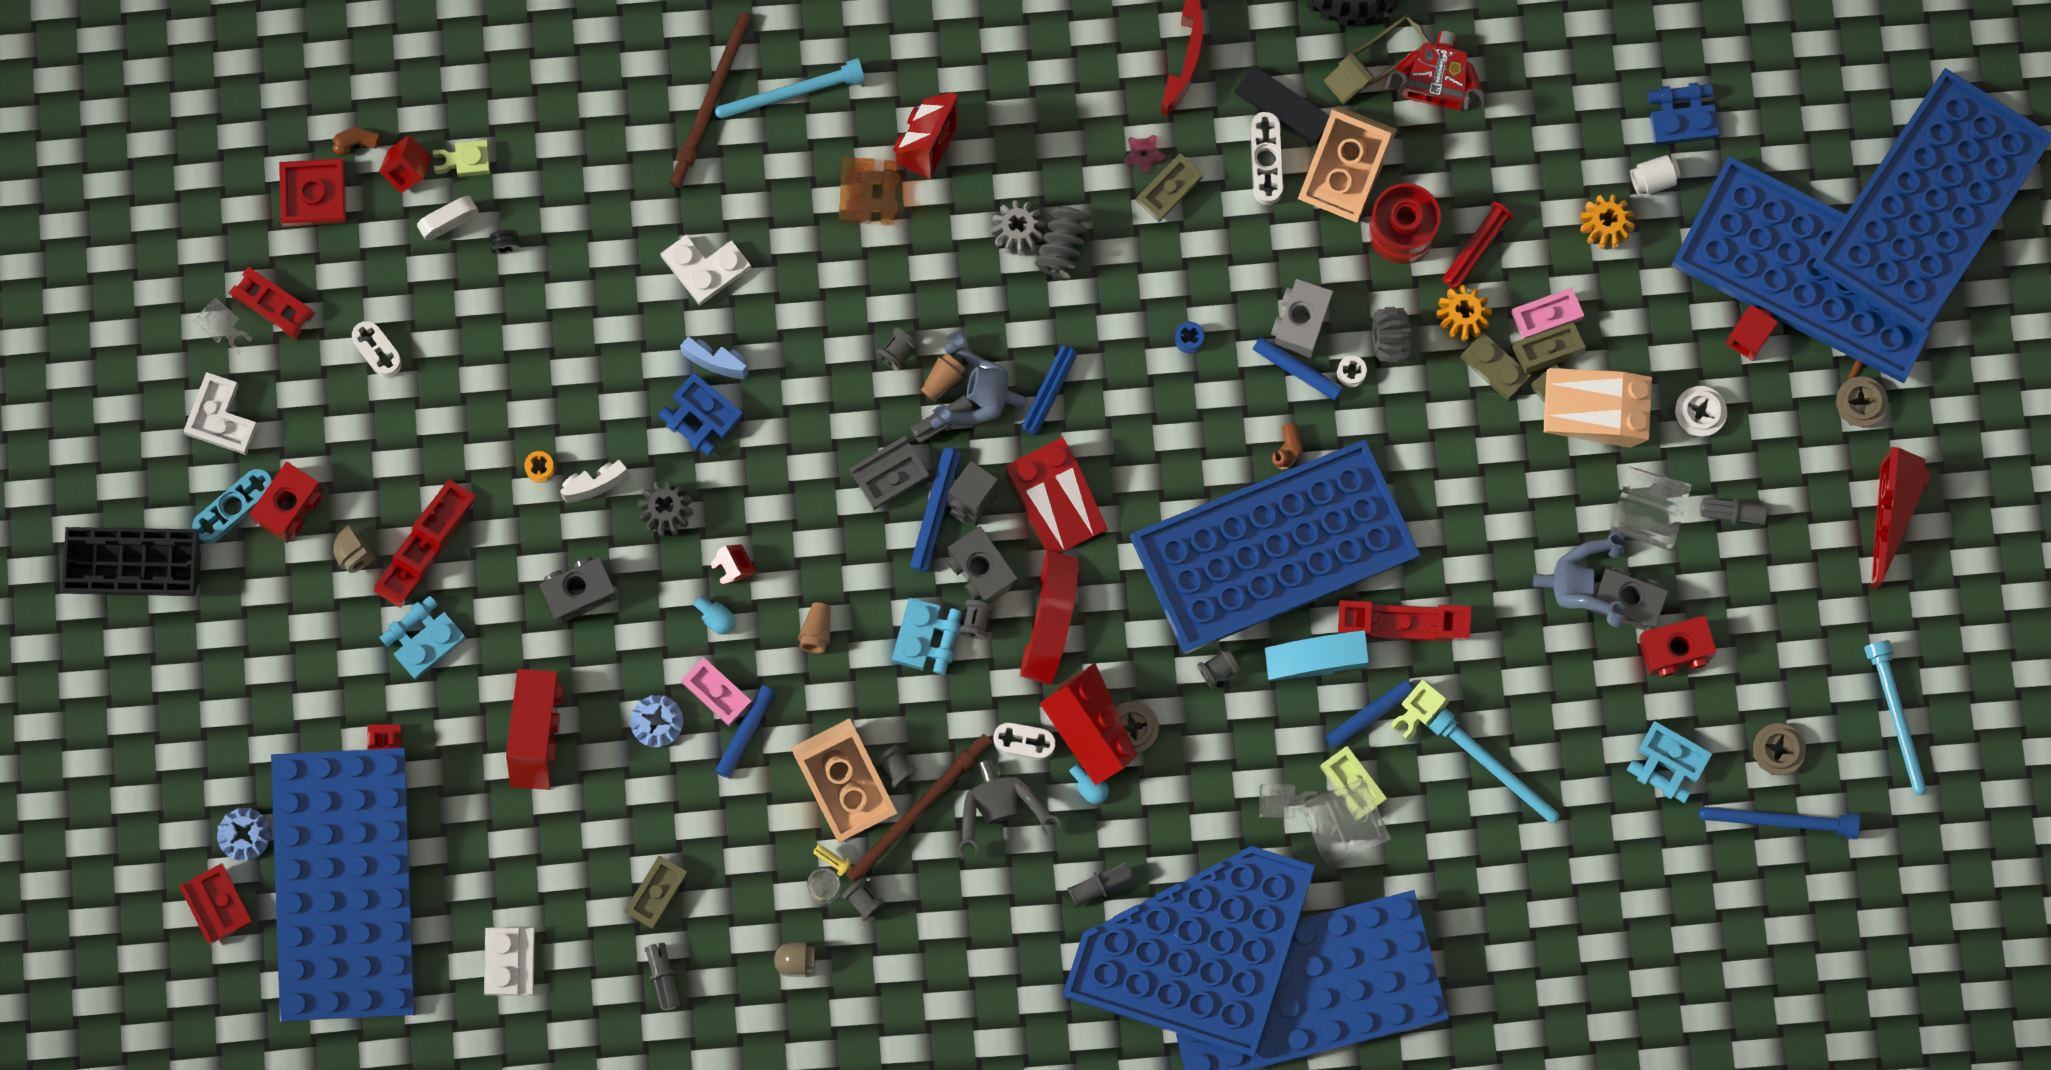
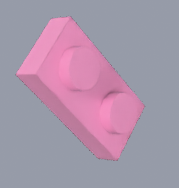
M1572 287L1516 307L1511 312L1522 339L1572 321L1576 323L1584 319V313Z
M704 657L681 680V683L729 727L752 704V701Z

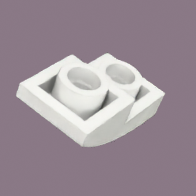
M618 459L614 464L608 462L597 471V477L594 480L586 471L580 475L575 473L565 480L562 484L564 488L560 490V493L566 503L593 498L609 491L630 477L628 470Z

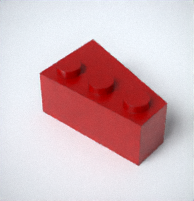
M1096 662L1069 678L1039 703L1095 785L1124 769L1137 757Z

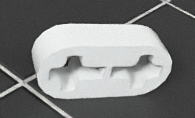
M464 196L425 216L417 223V227L425 240H432L469 221L477 215L479 210L470 196Z
M370 321L358 323L352 331V340L358 351L379 376L384 378L395 376L402 366V360L397 350L376 324ZM363 331L369 334L375 332L372 338L376 346L372 348L367 341L360 343L362 340L361 333ZM382 351L387 358L393 356L394 358L391 360L393 366L387 368L385 365L379 367L382 363L377 354Z
M1004 723L999 725L994 732L995 748L1005 755L1039 761L1050 758L1055 750L1053 735L1048 730ZM1006 731H1012L1014 738L1022 739L1023 741L1022 743L1011 742L1010 747H1006L1003 740L998 738L999 736H1005ZM1039 737H1044L1045 743L1049 744L1050 747L1044 748L1042 753L1036 752V746L1026 744V740L1037 742Z

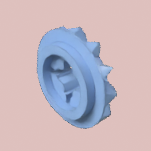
M650 695L640 700L631 712L630 726L634 736L642 744L649 747H663L672 743L679 736L683 727V716L676 702L666 696ZM661 708V718L670 725H658L652 734V724L644 716H655Z
M237 808L231 813L225 814L224 819L218 825L217 841L222 851L230 858L239 861L251 860L261 855L267 848L270 841V827L265 817L254 809ZM235 824L244 829L248 826L251 827L248 834L251 837L252 844L244 839L235 841V838L238 836L234 827Z

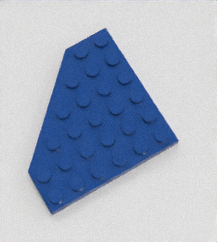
M1250 846L1238 854L1197 873V875L1156 894L1155 897L1117 914L1112 919L1084 931L1062 996L1255 1058L1312 880L1315 865Z

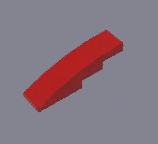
M448 479L413 524L411 534L393 555V562L374 585V592L402 608L447 545L475 501L476 495Z

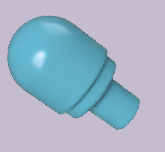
M703 595L694 603V606L704 614L701 619L715 633L725 635L733 630L735 617L722 603L719 604L716 601L712 604Z
M1079 762L1069 770L1078 781L1075 785L1078 788L1077 791L1086 801L1091 804H1100L1107 799L1109 788L1105 781L1095 785Z

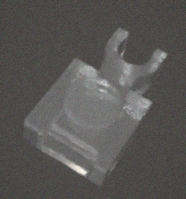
M216 297L193 320L216 343H219L224 337L228 339L230 347L238 355L242 351L234 344L236 338L244 337L249 343L253 340L246 332L234 328L240 319Z
M1261 784L1259 787V818L1293 819L1295 818V809L1304 814L1317 813V808H1308L1305 805V798L1316 797L1317 791H1305L1300 795H1296L1295 785Z

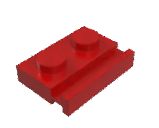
M223 863L192 878L193 880L179 885L210 946L215 944L214 942L253 924Z

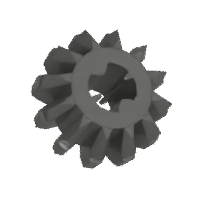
M1395 306L1385 307V309H1377L1373 315L1372 345L1374 346V353L1380 361L1398 362V360L1406 359L1410 354V347L1412 345L1411 324L1409 323V315L1404 308H1395Z
M670 480L666 482L665 489H661L659 482H654L655 492L653 493L645 489L643 495L647 500L638 501V507L645 510L639 514V518L641 521H648L646 528L650 532L658 526L659 536L665 535L666 528H670L671 533L676 535L678 534L677 524L685 528L689 525L683 516H693V509L688 507L692 503V498L690 495L683 496L685 488L682 485L673 491V482ZM661 504L664 506L670 504L672 511L669 513L665 510L661 513L659 506Z

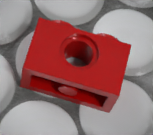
M286 461L251 510L249 516L253 522L286 543L290 536L295 537L304 524L302 519L308 510L313 511L318 506L323 496L321 494L323 488L318 481ZM293 497L297 499L296 505L292 509H281V504L286 498Z
M1705 615L1643 631L1638 638L1649 676L1659 674L1660 678L1668 677L1678 673V668L1690 665L1691 669L1705 667L1710 664L1709 660L1713 659L1717 653ZM1672 642L1682 643L1686 648V654L1682 656L1674 654L1671 651L1670 644Z

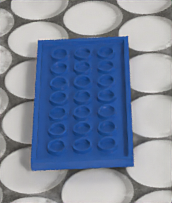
M1944 68L1814 261L1812 267L1923 336L2051 142V133L1952 71Z
M1728 156L1671 265L1749 306L1751 304L1756 308L1768 310L1775 319L1903 384L1944 306L1943 304L1923 336L1813 268L1814 261L1846 214L1731 156Z
M1365 439L1133 532L1130 535L1134 548L1184 654L1420 557L1414 540Z
M391 748L271 754L280 1021L415 1015L406 749Z
M1415 890L1299 919L1255 1058L1176 1033L1184 1069L1257 1070L1448 1021L1449 1017Z

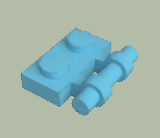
M431 596L421 603L417 601L410 607L412 611L400 621L396 622L394 620L387 626L389 630L379 637L386 647H389L397 639L403 645L394 653V656L415 681L466 640L464 634L445 612L435 620L428 614L438 606ZM421 621L425 628L410 639L405 632Z
M909 598L891 659L892 662L924 670L926 659L928 658L936 660L933 672L945 675L948 663H952L955 653L952 652L956 636L960 635L959 628L962 626L960 620L963 612L957 609H950L947 620L938 619L941 606ZM935 630L943 632L939 648L930 646Z
M1654 721L1637 752L1648 757L1645 765H1642L1632 759L1627 771L1637 776L1636 780L1643 784L1648 782L1662 790V795L1672 799L1674 797L1685 803L1690 791L1679 786L1685 778L1695 784L1712 753ZM1657 763L1674 772L1671 780L1653 771Z

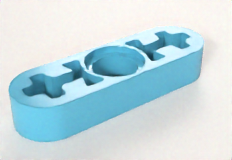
M261 469L249 471L199 513L192 523V529H197L199 532V540L205 544L215 543L246 518L271 484L272 479L269 474ZM254 479L258 481L265 479L263 482L265 489L261 492L257 489L253 490L249 494L252 501L248 503L239 491L244 489L247 494L253 489L251 482ZM232 498H237L242 502L240 512L235 515H229L224 511L225 503ZM216 510L228 521L223 525L219 519L213 525L215 531L212 534L208 532L201 534L204 530L202 527L203 522L207 521V523L211 524L218 519L214 514Z

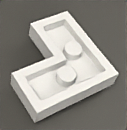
M687 235L660 253L662 259L699 306L751 269L750 263L732 240L706 259Z
M206 372L183 432L187 436L246 455L258 425L254 421L228 413L238 389V383Z

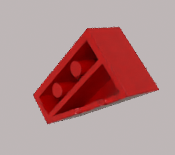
M517 669L506 751L511 788L550 790L552 762L556 760L557 750L554 737L555 733H559L560 713H557V704H562L564 697V685L558 684L557 671Z

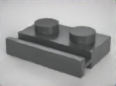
M906 436L849 468L851 475H853L873 510L878 509L930 478L929 473L909 444Z

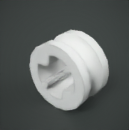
M1357 356L1343 358L1337 370V378L1340 383L1349 388L1361 385L1367 373L1365 362ZM1351 364L1356 365V371L1359 369L1361 373L1355 375L1354 379L1347 378L1348 373H1343V370H1348Z

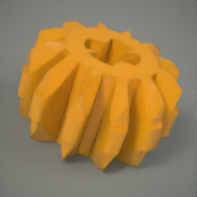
M1614 194L1610 195L1608 202L1605 201L1602 195L1597 196L1596 204L1590 201L1587 202L1585 206L1587 212H1582L1580 215V220L1585 223L1580 228L1581 233H1591L1587 239L1588 244L1593 243L1596 239L1599 240L1598 246L1600 250L1604 249L1606 242L1609 243L1612 249L1618 247V240L1626 243L1629 239L1627 232H1632L1635 227L1630 222L1634 216L1633 211H1624L1627 206L1626 200L1616 204V196ZM1604 218L1611 219L1610 227L1603 225Z
M1463 285L1460 286L1459 295L1455 290L1449 289L1447 292L1448 298H1440L1438 304L1442 309L1437 310L1436 317L1443 319L1439 326L1441 330L1451 328L1450 338L1453 339L1458 332L1461 333L1462 341H1467L1469 332L1472 336L1478 338L1481 334L1480 328H1488L1489 322L1486 318L1491 316L1492 310L1484 307L1488 302L1487 297L1476 298L1479 292L1477 288H1474L1471 294H1467V288ZM1461 308L1465 309L1466 314H1469L1468 318H1462V313L1459 312Z

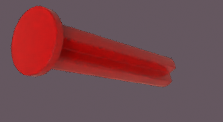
M1492 202L1491 211L1443 276V282L1448 287L1458 289L1506 221L1513 219L1514 215L1505 206Z

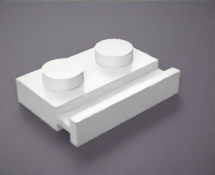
M485 928V996H534V928Z

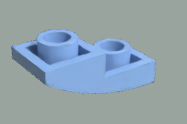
M689 336L680 345L682 355L709 371L739 379H745L748 375L747 366L745 365L746 359L734 349L728 352L721 346L713 356L712 353L714 351L709 345L700 339L695 342Z

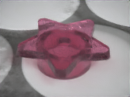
M1155 135L1139 140L1133 137L1128 139L1131 151L1125 157L1124 163L1138 165L1143 174L1149 173L1152 163L1165 159V155L1156 148ZM1142 151H1145V152L1147 153V155H1146V156H1142V155H1141V152H1142Z

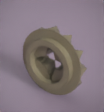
M1859 376L1851 378L1842 384L1837 392L1835 405L1837 406L1839 417L1847 421L1850 426L1855 425L1865 428L1876 425L1883 418L1887 411L1888 398L1884 388L1877 381ZM1860 391L1861 395H1863V400L1874 402L1866 405L1863 414L1858 405L1849 404L1856 401Z
M1125 702L1118 705L1116 709L1125 728L1129 720L1128 715L1131 716V720L1134 721L1135 725H1146L1142 729L1137 730L1136 741L1131 737L1130 732H1127L1136 754L1151 748L1159 732V724L1155 713L1148 706L1139 702Z
M1770 724L1761 729L1753 741V758H1755L1760 769L1765 770L1771 775L1786 776L1797 770L1805 758L1806 747L1801 734L1787 724ZM1782 737V748L1787 750L1788 754H1782L1777 762H1775L1774 751L1768 747L1775 746Z

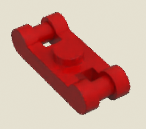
M247 267L242 274L244 277L238 286L234 285L228 293L238 302L246 305L280 328L287 335L297 339L302 332L300 328L306 320L310 322L315 312L255 270ZM255 285L260 289L253 297L249 292ZM289 308L296 312L290 321L283 317Z

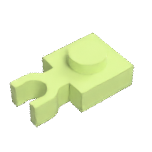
M487 140L455 143V152L451 153L446 150H433L434 159H446L444 165L434 166L435 174L447 173L454 168H457L458 177L490 174Z
M1422 679L1401 704L1408 711L1404 715L1397 717L1390 726L1397 731L1402 724H1408V730L1402 736L1410 741L1417 731V725L1422 722L1429 727L1449 704V701Z

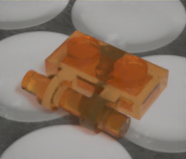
M842 157L839 204L840 223L871 224L872 212H880L882 225L890 226L894 224V214L898 212L895 190L896 186L899 185L896 161H884V171H874L875 161L872 158ZM873 184L883 185L882 199H873Z

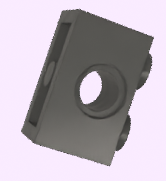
M970 461L948 491V505L952 509L950 513L964 524L969 521L976 525L998 495V479Z
M981 526L948 547V555L950 557L946 561L957 576L959 574L964 576L968 582L965 588L973 600H980L990 604L1017 586V577ZM976 562H984L989 566V570L983 575H977L972 572L971 566Z
M600 557L581 559L574 564L575 568L564 573L562 570L552 572L544 577V582L539 584L557 625L618 599ZM574 582H583L586 585L584 592L579 595L570 594L568 592L569 587Z
M1614 567L1610 570L1606 568L1594 598L1610 604L1614 601L1622 602L1625 605V612L1621 614L1625 616L1624 624L1643 631L1655 629L1668 590L1662 589V585L1659 582L1651 579H1643V581L1630 577L1631 573L1624 569ZM1626 591L1633 592L1638 598V603L1634 605L1625 603L1622 599V593ZM1590 609V612L1607 617L1605 613Z

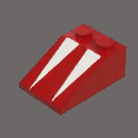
M953 92L925 98L920 108L916 106L913 108L907 121L910 127L906 135H899L893 151L896 152V164L931 180L959 126L958 95Z
M1064 437L1005 465V476L1045 551L1050 550L1062 554L1108 530L1080 467Z

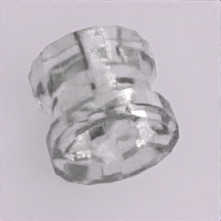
M816 869L808 877L807 888L809 895L818 904H830L840 895L839 877L831 869Z

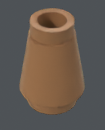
M947 353L942 359L938 357L921 391L936 402L938 398L964 378L962 374L966 368Z
M818 602L812 603L798 636L800 641L799 647L809 653L822 654L825 652L826 647L830 645L831 607L829 605Z

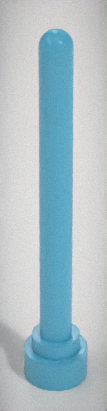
M859 58L846 61L847 65L841 66L842 70L716 107L715 115L718 118H725L846 82V85L852 83L853 86L865 83Z
M1890 640L1867 645L1864 647L1867 659L1872 661V665L1877 666L1913 791L1916 795H1923L1926 792V785L1889 661L1892 660L1890 654H1893Z
M1445 707L1428 728L1438 736L1442 734L1446 738L1448 735L1548 822L1556 823L1559 820L1558 812L1456 726L1458 722L1453 719L1455 715Z

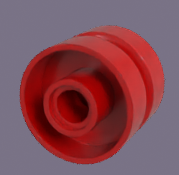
M1410 183L1397 184L1383 191L1374 204L1369 223V239L1374 250L1382 258L1397 264H1409L1422 259L1431 250L1440 225L1441 214L1436 199L1425 188Z

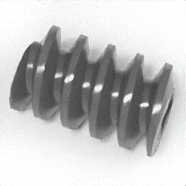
M1060 206L1051 212L1050 217L1053 221L1047 224L1048 233L1043 236L1045 244L1040 246L1039 253L1041 256L1036 258L1035 265L1042 272L1049 275L1070 278L1071 276L1065 270L1076 269V264L1070 261L1069 258L1080 257V252L1075 250L1073 246H1083L1084 241L1077 237V234H1087L1088 229L1081 225V222H1091L1092 217L1075 208Z

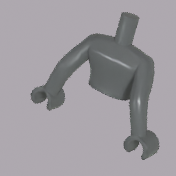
M992 760L979 763L984 783L969 790L966 794L963 810V841H961L958 847L960 859L964 860L962 853L964 846H971L974 849L975 856L978 853V846L974 842L976 809L982 814L986 824L997 823L1019 815L1017 808L1018 797L1030 807L1041 822L1040 829L1044 836H1047L1044 825L1050 821L1056 824L1059 833L1061 827L1060 820L1056 816L1049 815L1038 796L1026 784L1015 777L997 778Z

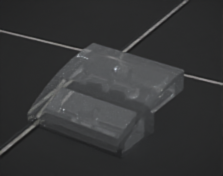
M1629 466L1609 532H1620L1624 537L1672 551L1692 485Z
M1364 778L1337 790L1323 793L1300 804L1325 865L1348 858L1391 840Z

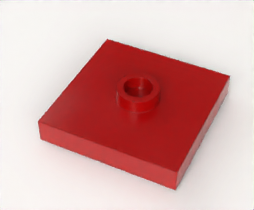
M343 158L279 162L282 227L347 223L345 161Z

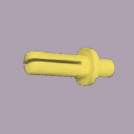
M821 844L817 845L813 853L838 870L837 875L847 874L852 868L850 865L851 859L843 860Z

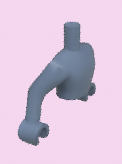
M954 331L947 336V339L954 343L945 346V352L949 355L957 354L974 368L969 378L966 397L978 404L981 409L957 413L952 412L947 405L941 404L933 409V412L940 417H935L931 420L932 427L940 429L946 424L973 425L996 419L1001 415L1005 403L1020 409L1024 408L1027 398L1008 390V371L1005 368L985 360L965 347L966 337L960 331Z
M1612 532L1608 539L1586 542L1577 546L1557 561L1553 575L1534 574L1533 587L1553 588L1557 604L1560 607L1566 609L1586 608L1607 614L1609 625L1621 627L1625 622V616L1621 615L1625 612V605L1620 601H1614L1610 604L1594 598V569L1584 568L1578 565V563L1589 555L1606 552L1611 557L1619 558L1624 552V547L1621 545L1623 544L1624 536L1620 532Z

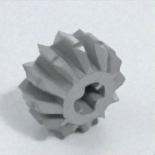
M1014 200L1011 210L1007 206L1002 205L1000 207L1002 215L994 214L992 217V222L996 225L991 227V235L998 236L995 240V245L999 247L1006 244L1005 253L1010 254L1013 248H1017L1018 255L1022 256L1024 255L1025 246L1033 252L1036 250L1035 242L1043 241L1044 235L1040 231L1045 229V222L1038 220L1041 217L1039 210L1030 212L1031 204L1029 202H1026L1023 208H1018V201ZM1015 224L1017 227L1024 225V231L1020 232L1018 229L1012 231V225Z

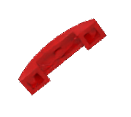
M1185 0L1181 26L1192 28L1181 77L1168 75L1161 115L1168 116L1176 108L1188 91L1197 70L1203 33V18L1199 0Z
M1050 550L1046 551L1040 577V583H1043L1031 641L1025 647L1019 677L1048 685L1053 682L1072 618L1078 580V558Z
M1339 600L1338 634L1365 630L1366 638L1399 641L1470 640L1471 606L1373 605L1372 602Z

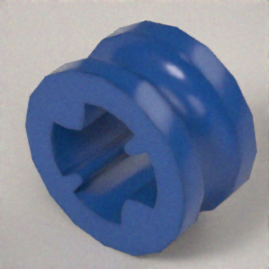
M1191 321L1179 325L1175 334V344L1178 349L1188 354L1200 350L1204 341V331L1201 326ZM1186 331L1188 334H1191L1194 331L1197 334L1195 336V341L1197 342L1193 344L1191 341H1188L1185 344L1182 341L1184 339V334L1182 333Z

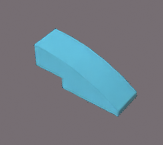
M1365 630L1298 640L1264 649L1268 681L1334 674V671L1367 668L1369 664Z

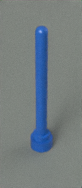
M1703 807L1699 811V817L1707 821L1837 831V835H1843L1844 839L1858 840L1860 829L1859 813L1846 812L1845 816L1839 815L1838 818L1710 807Z

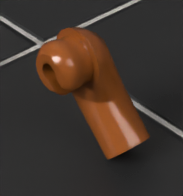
M352 127L334 136L332 149L338 155H347L350 152V146L355 144L377 149L381 134L359 127Z
M1289 423L1281 427L1285 443L1278 452H1274L1272 455V462L1279 469L1283 470L1292 467L1303 452L1297 423Z

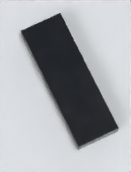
M1254 65L1235 89V94L1262 112L1274 114L1280 124L1313 146L1324 132L1330 115Z

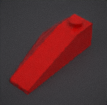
M1892 447L1880 464L1870 587L1872 589H1877L1883 582L1923 489H1927L1929 484L1930 471L1925 469V459L1899 447Z

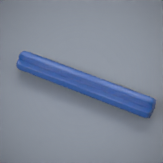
M948 447L943 449L910 563L911 568L920 572H927L929 570L948 505V491L954 484L962 456L961 451L955 448Z

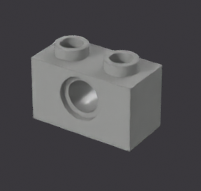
M1296 279L1293 289L1287 287L1281 303L1282 306L1286 307L1283 318L1276 317L1271 335L1276 336L1274 345L1311 359L1333 291ZM1296 312H1303L1308 316L1309 321L1299 324L1293 320L1292 315Z

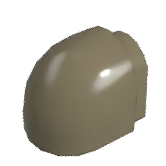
M351 524L347 525L337 535L333 553L341 569H347L349 573H355L376 559L363 537Z
M807 942L785 943L775 952V968L780 974L787 977H806V974H815L816 948L807 946Z

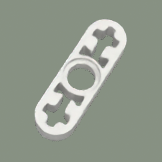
M1261 112L1253 118L1250 128L1253 194L1260 204L1269 206L1280 200L1283 190L1280 123L1274 114ZM1264 121L1268 123V127H1274L1269 130L1268 142L1262 143V130L1257 129L1261 127V123ZM1263 151H1270L1275 155L1276 161L1271 166H1263L1258 162L1257 156ZM1271 174V188H1276L1277 190H1273L1271 196H1266L1265 191L1259 189L1264 188L1265 175Z

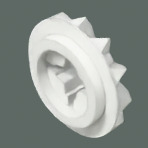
M1695 386L1687 389L1680 395L1674 414L1676 415L1678 426L1687 431L1688 435L1703 438L1715 434L1721 429L1727 418V406L1723 397L1716 390L1706 386ZM1704 401L1708 402L1705 406L1707 407L1705 413L1709 417L1703 416L1697 423L1694 422L1696 412L1692 408H1699L1700 405H1703Z

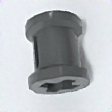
M895 328L893 331L894 336L883 349H878L875 354L888 367L898 371L901 368V361L909 351L917 348V342L903 330Z
M966 600L965 606L968 609L964 625L959 628L960 634L974 639H987L986 627L989 614L994 612V606L978 600Z
M1226 647L1220 649V654L1209 661L1197 664L1200 674L1211 689L1217 687V682L1231 673L1237 674L1240 672L1237 662Z
M898 745L892 746L874 761V764L877 767L881 766L892 780L891 785L894 789L906 783L917 772V769L910 767L901 756Z
M861 877L841 895V898L844 901L849 900L861 914L860 918L865 921L879 910L885 901L882 898L878 899L865 884L867 880Z

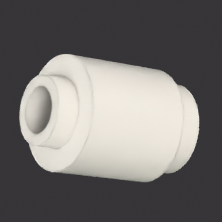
M1668 155L1637 164V168L1630 170L1631 180L1637 194L1645 193L1648 195L1676 186L1677 178L1681 177L1677 161L1675 159L1670 160Z

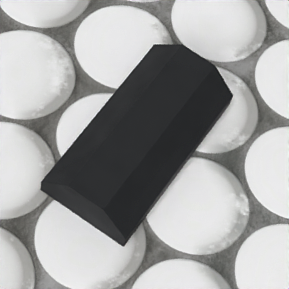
M65 527L61 591L64 594L195 596L200 581L201 551L199 532L197 529Z

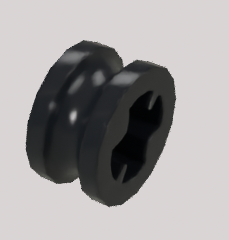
M501 230L490 234L489 239L494 243L491 246V252L494 254H508L519 250L520 244L515 241L518 238V232L515 230Z

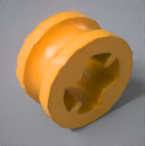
M533 452L525 460V471L532 481L544 483L554 475V462L546 452ZM539 460L541 463L542 460H545L547 471L543 474L540 471L534 474L533 462Z

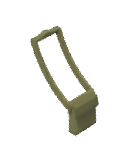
M1405 14L1378 36L1350 52L1345 59L1339 62V66L1323 80L1343 105L1352 100L1363 88L1375 84L1395 70L1399 63L1374 78L1356 55L1386 36L1406 19L1426 41L1425 43H1432L1426 36L1423 27L1416 23L1409 14Z

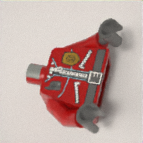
M1440 31L1438 33L1436 45L1423 43L1420 50L1411 51L1396 66L1395 70L1390 72L1385 84V89L1387 90L1389 86L1398 87V94H1403L1402 98L1457 111H1461L1462 107L1468 110L1469 104L1478 105L1480 111L1483 109L1484 93L1481 91V84L1473 64L1467 61L1466 52L1455 50L1457 35L1449 31Z

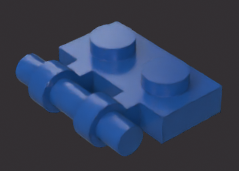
M1698 82L1688 83V87L1672 89L1670 86H1662L1659 90L1647 92L1649 104L1661 103L1662 111H1655L1650 114L1655 146L1718 139L1720 134L1715 104L1702 106L1701 98L1713 96L1711 84L1699 85ZM1689 99L1690 107L1673 109L1672 101Z
M692 373L672 396L673 400L681 406L676 413L666 406L658 415L667 423V428L674 433L679 432L690 441L689 445L696 451L700 449L707 456H710L716 449V445L708 440L711 433L714 432L721 439H724L744 416L739 408L695 373ZM690 414L703 423L698 431L685 421Z

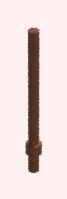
M740 12L686 143L684 147H680L675 158L677 164L669 181V184L673 187L681 188L689 167H693L698 156L696 152L751 21L752 17L746 13Z
M982 734L966 751L962 750L953 759L955 763L846 874L847 877L854 883L860 879L963 772L968 773L977 764L975 760L992 744L991 739L987 735Z

